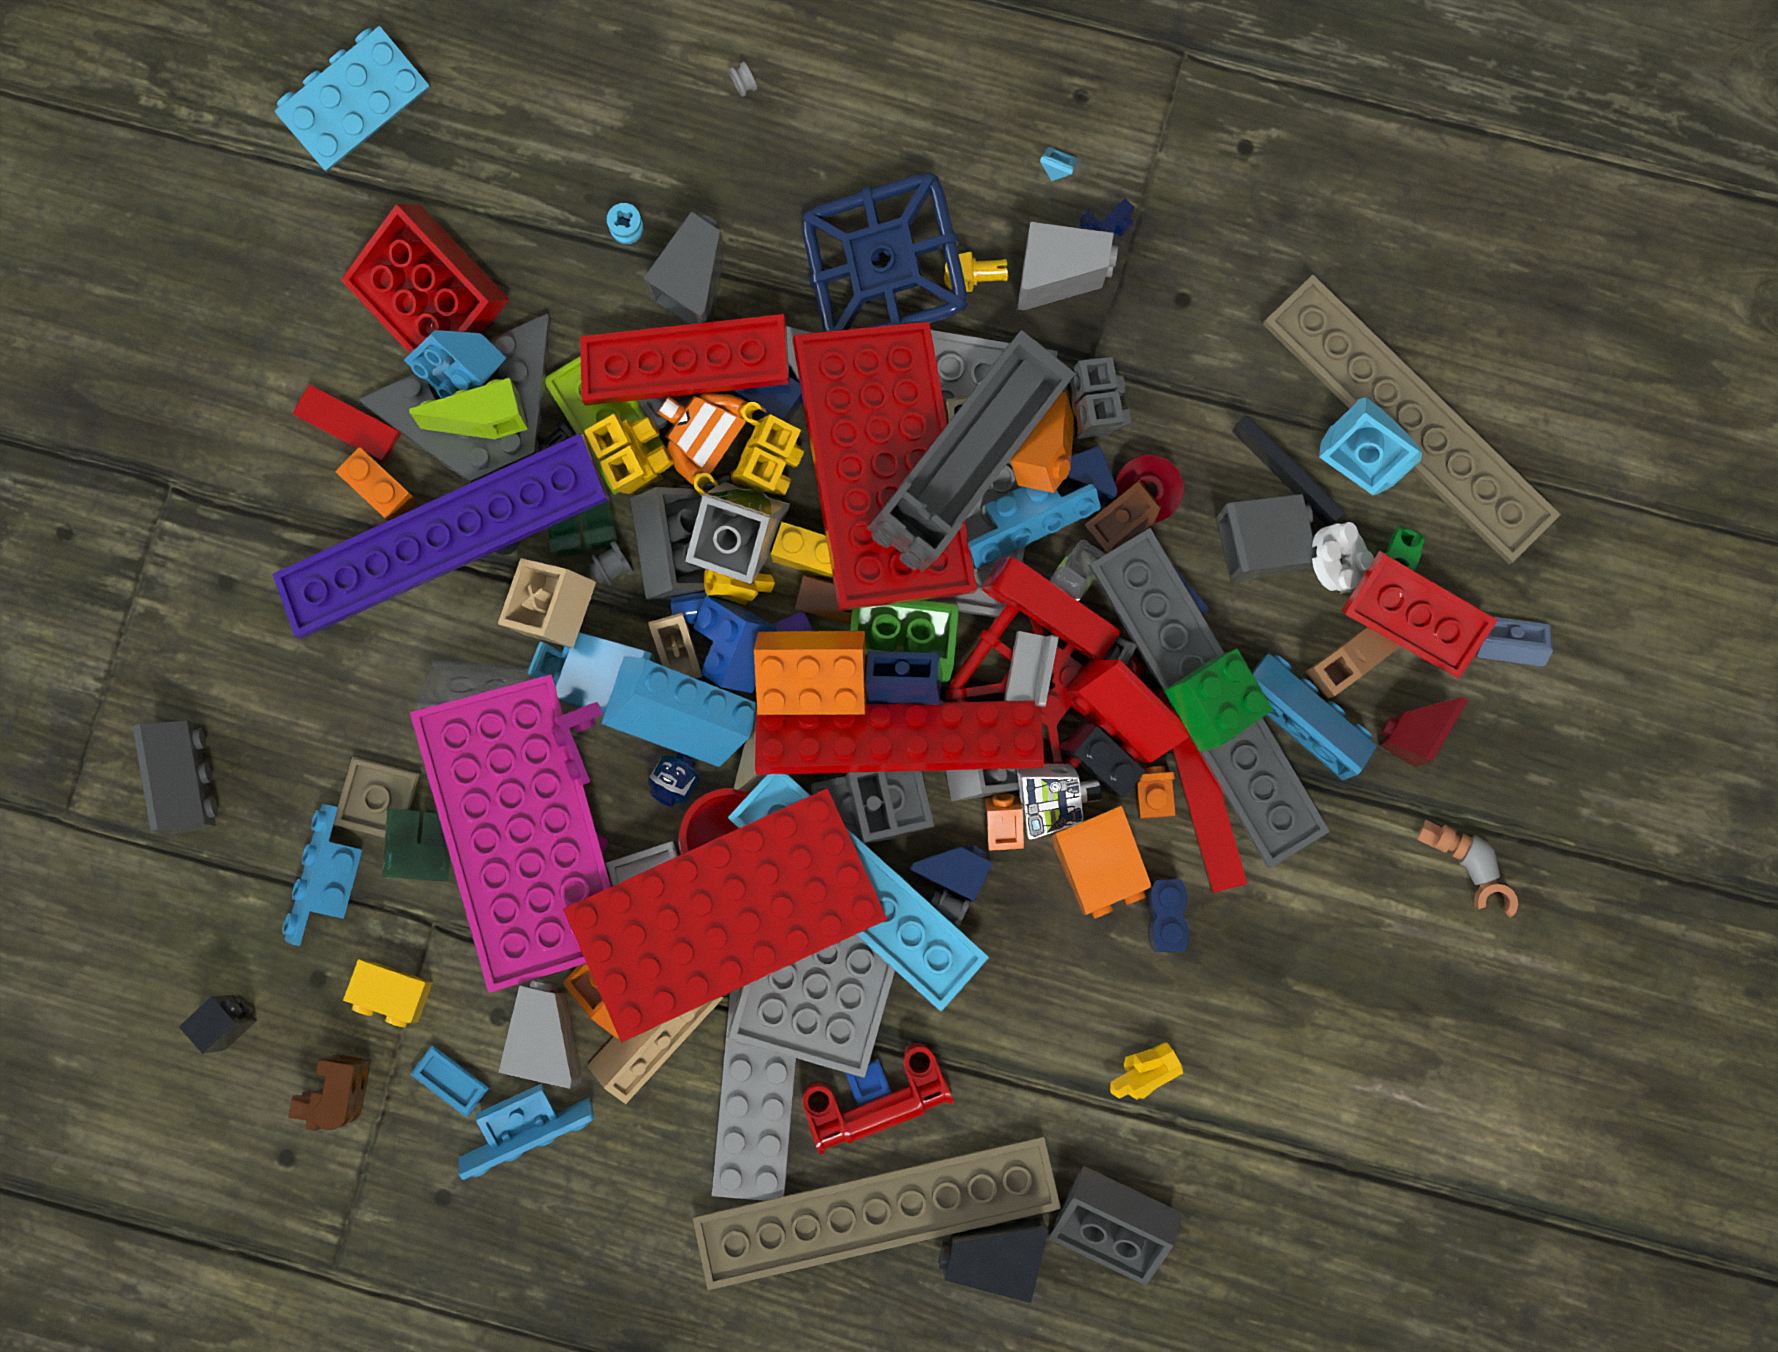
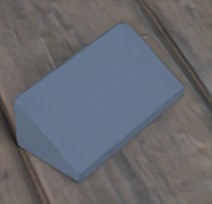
M1494 617L1498 621L1477 651V657L1545 666L1553 652L1551 625Z

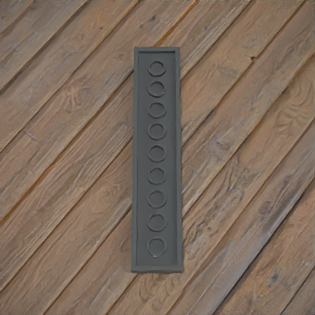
M1151 528L1088 564L1180 719L1164 690L1224 652ZM1263 718L1224 745L1200 752L1197 748L1268 868H1272L1330 832ZM1189 736V737L1191 738L1192 742L1194 743L1195 747L1197 748V746H1196L1195 742L1193 741L1192 737Z

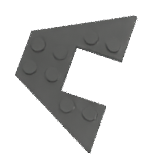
M545 314L488 340L506 357L497 370L502 380L510 378L517 389L528 430L494 440L420 429L411 416L409 409L419 406L424 401L436 400L430 384L416 374L362 397L360 401L366 409H370L392 428L404 434L411 442L433 455L448 469L455 471L463 480L469 484L538 453L539 442L537 438L542 420L540 415L542 397H544L546 383L545 363L548 361L549 326H552V322L548 314Z

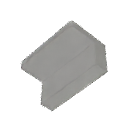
M1022 631L1016 633L1004 701L1035 700V706L1045 707L1058 636H1042Z

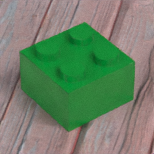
M1237 648L1212 658L1164 690L1200 752L1224 745L1273 711Z

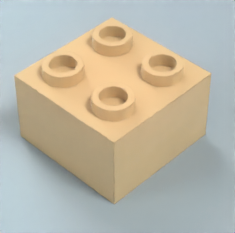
M520 558L498 624L529 637L574 648L596 582L568 569Z

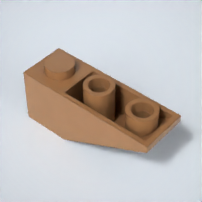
M1366 627L1306 670L1305 673L1326 700L1336 696L1397 650L1400 645Z

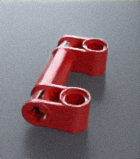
M916 1042L905 1049L902 1059L911 1084L909 1087L841 1112L834 1091L829 1084L822 1081L810 1083L804 1090L802 1103L819 1154L822 1155L826 1152L827 1148L845 1141L850 1144L920 1115L922 1116L926 1114L927 1109L945 1102L949 1105L953 1104L954 1101L944 1074L940 1072L931 1048L925 1043ZM916 1052H923L929 1057L928 1064L923 1069H914L909 1064L910 1057ZM816 1091H821L827 1094L829 1102L822 1108H815L809 1103V1096Z

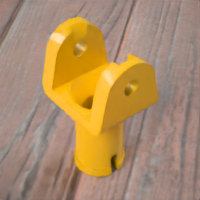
M972 252L959 254L967 292H972L973 286L977 285V282L1007 281L1006 259L976 261V258H972ZM946 263L944 282L948 288L952 289L949 271Z

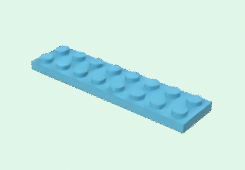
M769 774L731 813L728 819L738 828H741L810 795L787 774ZM846 828L887 917L886 921L856 935L941 1012L989 957Z

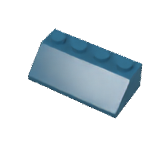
M1270 654L1263 657L1251 673L1273 709L1267 716L1340 779L1345 780L1358 775L1377 747L1371 741L1373 738L1371 733L1359 724L1353 726L1344 718L1346 713L1332 701L1326 703L1317 695L1319 690L1305 678L1299 680L1290 672L1292 667L1278 655L1272 657Z
M624 656L601 724L720 767L749 739L756 719L757 703L650 660Z

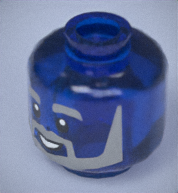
M678 753L676 757L662 756L648 777L647 783L651 789L649 794L655 800L670 808H673L675 804H685L700 780L699 774L693 769L696 763L681 753Z

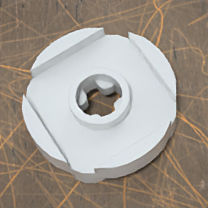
M1351 522L1326 526L1320 529L1313 539L1312 547L1317 546V557L1312 558L1313 568L1323 586L1330 591L1338 590L1340 591L1339 594L1353 592L1374 561L1372 553L1367 550L1356 526Z

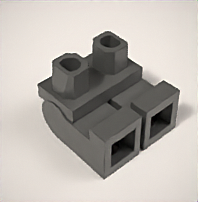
M1113 357L1078 361L1072 369L1076 374L1068 383L1072 390L1071 405L1073 415L1078 423L1077 438H1105L1114 430L1127 427L1131 423L1130 409L1128 406H1122L1120 396L1125 393L1124 376L1115 373Z

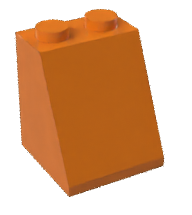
M1122 806L1060 831L1050 837L1083 915L1092 913L1094 919L1114 911L1111 904L1123 899L1126 905L1145 898L1144 890L1152 887Z

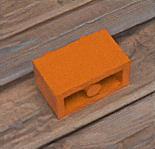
M361 447L335 471L388 521L409 512L418 503L406 489Z

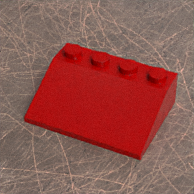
M396 204L341 279L409 354L434 330L482 333L510 300L420 204Z

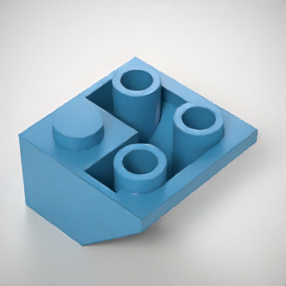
M434 330L404 361L411 366L412 371L418 377L427 381L442 399L452 396L460 390H471L481 387L504 362L506 357L481 333Z

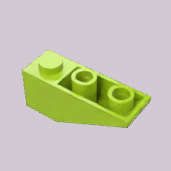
M510 378L492 380L487 385L471 390H460L452 396L439 400H427L419 406L409 409L411 416L420 429L494 440L528 430L519 393Z

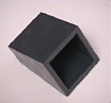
M1036 1218L951 1234L950 1242L943 1241L938 1259L939 1269H943L945 1281L1031 1303L1049 1229L1044 1220Z

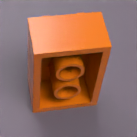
M865 631L758 632L754 647L758 715L865 714L867 701L865 685Z

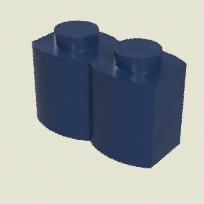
M1181 879L1151 881L1152 887L1147 889V906L1152 915L1148 928L1150 946L1154 952H1184L1189 941V929L1183 916L1187 906L1185 885Z

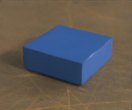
M879 1059L869 1062L865 1078L845 1072L858 1106L891 1093Z

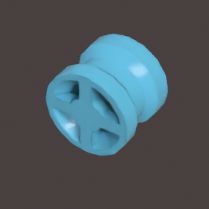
M619 203L609 210L607 224L612 237L617 242L632 244L641 238L643 222L639 211L633 205Z

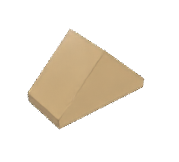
M683 613L648 622L662 666L695 679L703 677L692 635Z

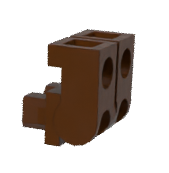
M339 1054L318 1060L316 1075L325 1076L324 1088L314 1092L304 1091L302 1095H293L289 1118L306 1120L305 1129L317 1131L321 1128L324 1130H335L355 1121L360 1116L363 1108L371 1060Z

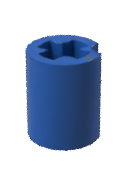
M706 592L670 597L672 615L683 613L687 624L695 623L704 599L707 596Z

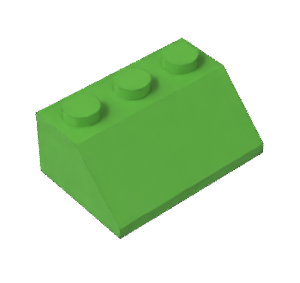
M919 600L852 609L850 631H865L866 667L868 651L939 653L943 673L942 685L949 686L954 666L959 605Z

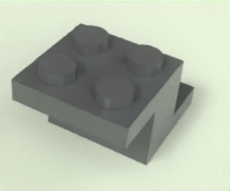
M921 771L847 773L844 777L810 784L812 795L828 788L845 827L865 845L893 839L901 834L934 827Z

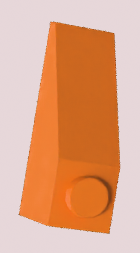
M1061 392L1010 459L1018 486L1054 493L1062 481L1067 478L1071 470L1074 417L1066 392Z

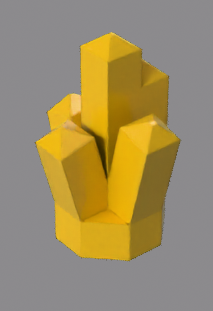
M705 569L704 590L707 596L721 597L742 605H746L748 601H753L758 592L771 593L776 585L770 574L758 573L754 582L750 584Z
M1163 1042L1152 1049L1125 1057L1124 1069L1127 1073L1110 1082V1092L1119 1099L1127 1094L1136 1100L1139 1098L1144 1099L1158 1087L1182 1075V1065L1167 1042Z

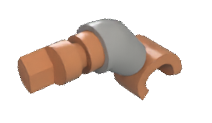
M1425 820L1417 840L1444 853L1449 850L1452 852V857L1460 860L1459 864L1467 869L1474 884H1480L1474 896V907L1477 909L1485 908L1487 897L1494 892H1500L1504 897L1502 911L1511 918L1517 912L1518 899L1512 889L1506 885L1499 884L1497 878L1500 877V872L1492 846L1475 834L1472 837L1464 833L1459 836L1456 834L1457 830L1447 825L1440 827Z

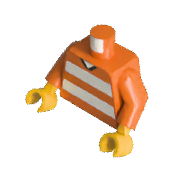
M704 393L699 398L693 396L685 407L669 396L663 402L657 414L673 424L665 436L669 440L667 445L668 453L674 462L673 465L676 471L694 485L701 496L705 494L702 489L706 483L710 482L715 487L718 486V483L710 474L746 421L754 426L761 424L752 419V414L758 409L766 412L763 406L756 402L748 403L728 393Z

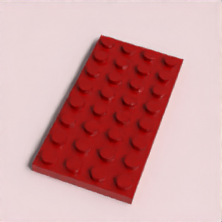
M920 322L795 335L792 340L838 610L843 611L975 593L977 586L971 553L967 545L969 541L965 520L962 522L963 526L938 559L923 572L918 568L913 570L907 567L900 560L901 552L893 545H890L888 548L881 546L872 538V532L867 529L948 424L930 323Z
M828 788L563 908L621 1043L887 920Z

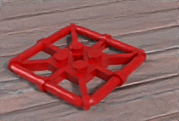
M1012 604L1006 605L990 628L982 631L979 635L981 640L953 676L949 684V691H945L946 700L951 702H968L965 697L999 692L1005 696L1009 670L999 684L964 689L963 687L991 648L1011 662L1013 651L1000 642L999 638L1019 612V609ZM1030 618L1032 634L1043 636L1042 625ZM1066 643L1062 650L1059 647L1056 648L1051 675L1053 686L1051 689L1049 688L1045 707H1041V722L1046 727L1051 764H1071L1076 769L1078 764L1070 756L1062 762L1057 724L1069 708H1072L1091 724L1096 725L1097 722L1089 715H1084L1076 710L1071 704L1072 698L1065 692L1066 688L1084 668L1083 665L1070 656L1075 648ZM1133 654L1128 668L1140 679L1141 672H1144L1143 663H1139L1138 658ZM1044 759V764H1050Z

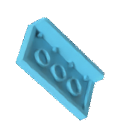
M380 26L375 30L371 28L364 30L355 39L357 44L348 52L345 49L338 51L329 60L331 65L322 73L319 70L314 71L303 81L305 86L296 94L290 91L276 103L279 108L274 112L278 118L288 127L325 172H328L430 88L429 84Z

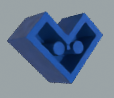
M706 596L694 625L695 630L713 641L701 674L722 688L753 693L756 685L754 647L758 632H777L778 628L738 603Z

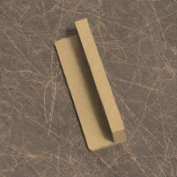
M723 997L715 999L621 1043L619 1038L613 1037L588 1064V1069L604 1089L627 1104Z

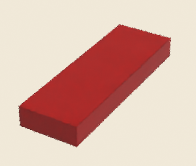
M310 384L292 413L295 417L356 449L361 447L369 456L383 463L386 462L401 435L398 430Z

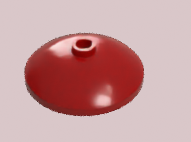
M723 788L711 791L697 799L689 807L681 822L678 840L681 855L739 829L728 817L751 792H743L734 788Z

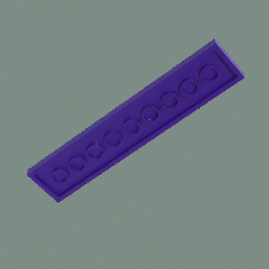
M580 433L272 575L295 638L302 639L610 499L586 436Z

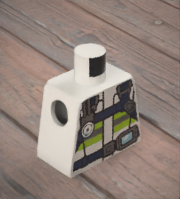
M1044 764V768L1017 769L1019 795L1023 809V827L1028 839H1035L1082 823V803L1101 800L1098 780L1080 782L1079 776L1071 764Z

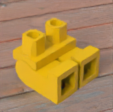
M612 414L584 430L597 458L603 460L600 464L615 491L626 494L638 492L652 483L662 480L661 473L674 464L665 446L662 445L651 452L649 451L646 442L660 435L654 420L649 417L633 423L628 420L621 422L618 415Z
M770 414L757 420L761 424L755 426L753 434L741 455L739 465L731 479L761 493L768 492L783 496L786 494L791 483L790 478L782 475L783 469L786 464L793 468L797 467L804 454V450L796 444L801 430Z

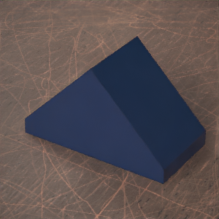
M1101 446L1071 457V470L1067 478L1062 482L1077 489L1093 484L1097 489L1098 498L1111 504L1118 490Z

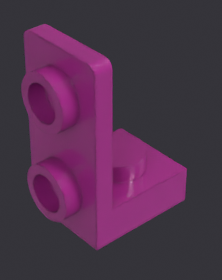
M598 701L554 718L556 726L551 727L557 746H564L569 759L564 761L571 780L578 779L580 785L590 783V779L569 728L574 726L576 733L597 725L594 718L603 715Z

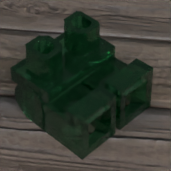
M610 500L548 528L550 552L555 559L586 553L585 545L590 552L612 547L610 542L613 540L617 546L621 545ZM579 517H581V520H582V525H583V530H584V531H583V534H582V529H581Z
M387 808L382 877L448 882L451 859L438 813L423 812L420 843H417L420 811Z

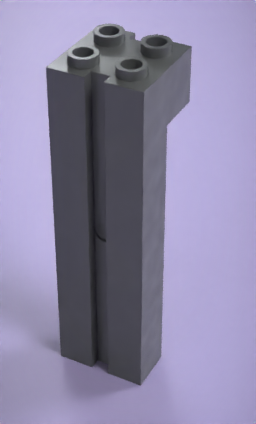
M1021 330L867 527L872 532V538L885 548L893 545L901 552L899 558L907 567L913 570L918 568L923 572L938 559L963 526L962 522L1076 373Z

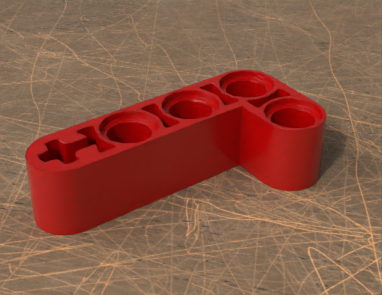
M1013 557L999 558L981 586V590L989 597L1004 605L1012 604L1092 660H1104L1120 634L1119 630L1029 566Z

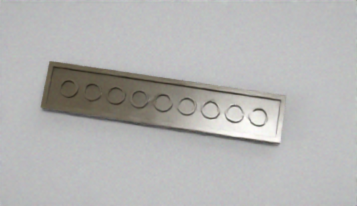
M1314 275L1306 280L1264 321L1263 325L1349 409L1358 399L1368 398L1400 425L1422 450L1421 461L1411 470L1509 565L1561 515Z
M1040 1136L796 1192L774 1199L757 1201L693 1216V1223L707 1290H712L1061 1209L1045 1138Z

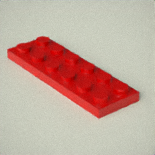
M784 314L580 336L582 402L585 406L790 384L787 325Z

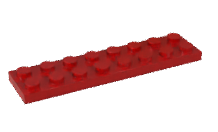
M1035 700L940 703V705L867 704L865 714L758 715L756 707V775L1044 768L1041 707L1035 706Z

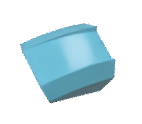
M1361 398L1333 426H1330L1321 441L1319 458L1370 494L1377 495L1393 487L1422 459V450L1405 430L1368 398Z

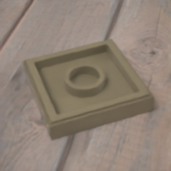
M352 757L333 825L403 842L422 774Z

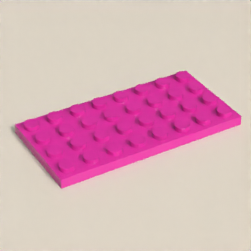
M552 674L410 712L488 993L585 964V958L563 908L611 887L583 785L579 784L578 779L571 780L564 761L569 759L564 746H557L551 731V727L556 726L553 719L563 715Z

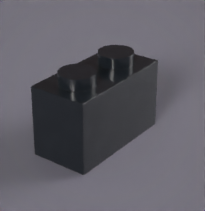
M1083 720L1059 746L1094 780H1098L1099 784L1106 791L1121 798L1125 797L1146 772L1098 726Z
M234 995L211 996L179 1028L199 1051L205 1054L225 1051L257 1020L251 1015L253 1008L243 997L239 995L237 997Z

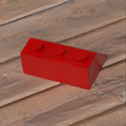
M1090 660L1065 690L1072 698L1071 704L1080 713L1089 715L1097 722L1096 726L1108 737L1113 738L1121 746L1120 748L1135 762L1151 763L1190 736L1183 722L1121 660Z

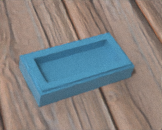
M436 1045L430 1047L410 1074L465 1117L471 1115L491 1088Z

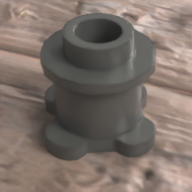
M614 540L610 542L611 549L597 557L594 554L591 556L594 562L589 567L599 583L606 580L608 585H611L610 581L627 571L629 576L633 574L631 567Z
M947 888L944 889L942 894L936 891L930 904L958 929L971 900L965 898L963 901L947 893L949 890Z

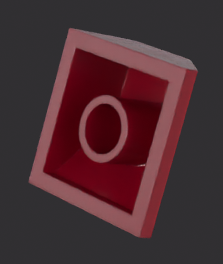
M1460 697L1404 712L1395 718L1390 717L1380 731V735L1384 736L1379 746L1413 767L1432 762L1468 700Z

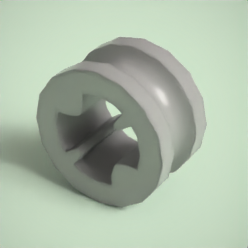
M745 62L740 63L738 69L733 67L728 69L741 97L745 96L746 91L749 89L752 91L757 90L754 77Z

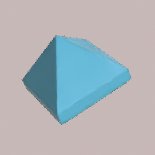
M1048 147L1040 162L1051 181L1071 175L1079 160L1069 154Z
M539 642L527 674L535 678L552 674L554 678L557 671L561 672L566 659L562 658L563 651L546 643Z

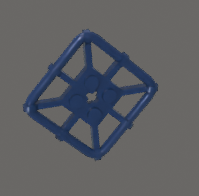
M933 173L914 175L875 188L867 186L862 188V192L818 205L809 212L805 211L801 217L803 220L802 234L811 271L809 282L810 286L815 289L824 332L849 330L863 304L866 301L883 296L886 298L890 321L870 327L920 322L933 323L949 318L959 311L963 312L968 305L965 302L967 298L966 284L957 249L959 245L958 234L953 232L945 193L939 182V177ZM917 189L900 218L880 224L876 207L877 201ZM931 195L940 236L915 243L911 224L928 196ZM865 205L870 227L847 234L822 219ZM815 228L843 243L848 264L824 271ZM939 249L944 250L953 294L922 277L918 260L919 255ZM881 252H884L888 257L891 256V260L884 268L880 265H875V261L880 259L879 254ZM851 276L854 296L836 324L827 285L830 282ZM919 286L946 301L947 304L901 317L896 292Z

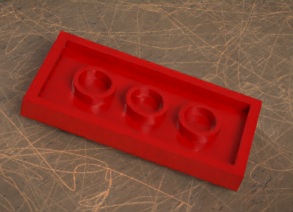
M1379 551L1341 610L1347 616L1458 679L1498 621L1490 614Z

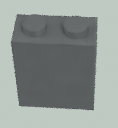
M692 211L643 279L651 300L687 324L712 322L725 249L719 230L720 226L709 216L703 214L702 217H699Z
M1303 494L1228 503L1216 517L1231 584L1313 567L1312 558L1317 557V546L1312 547L1314 537L1310 528V524L1313 523V514L1310 504L1304 503Z

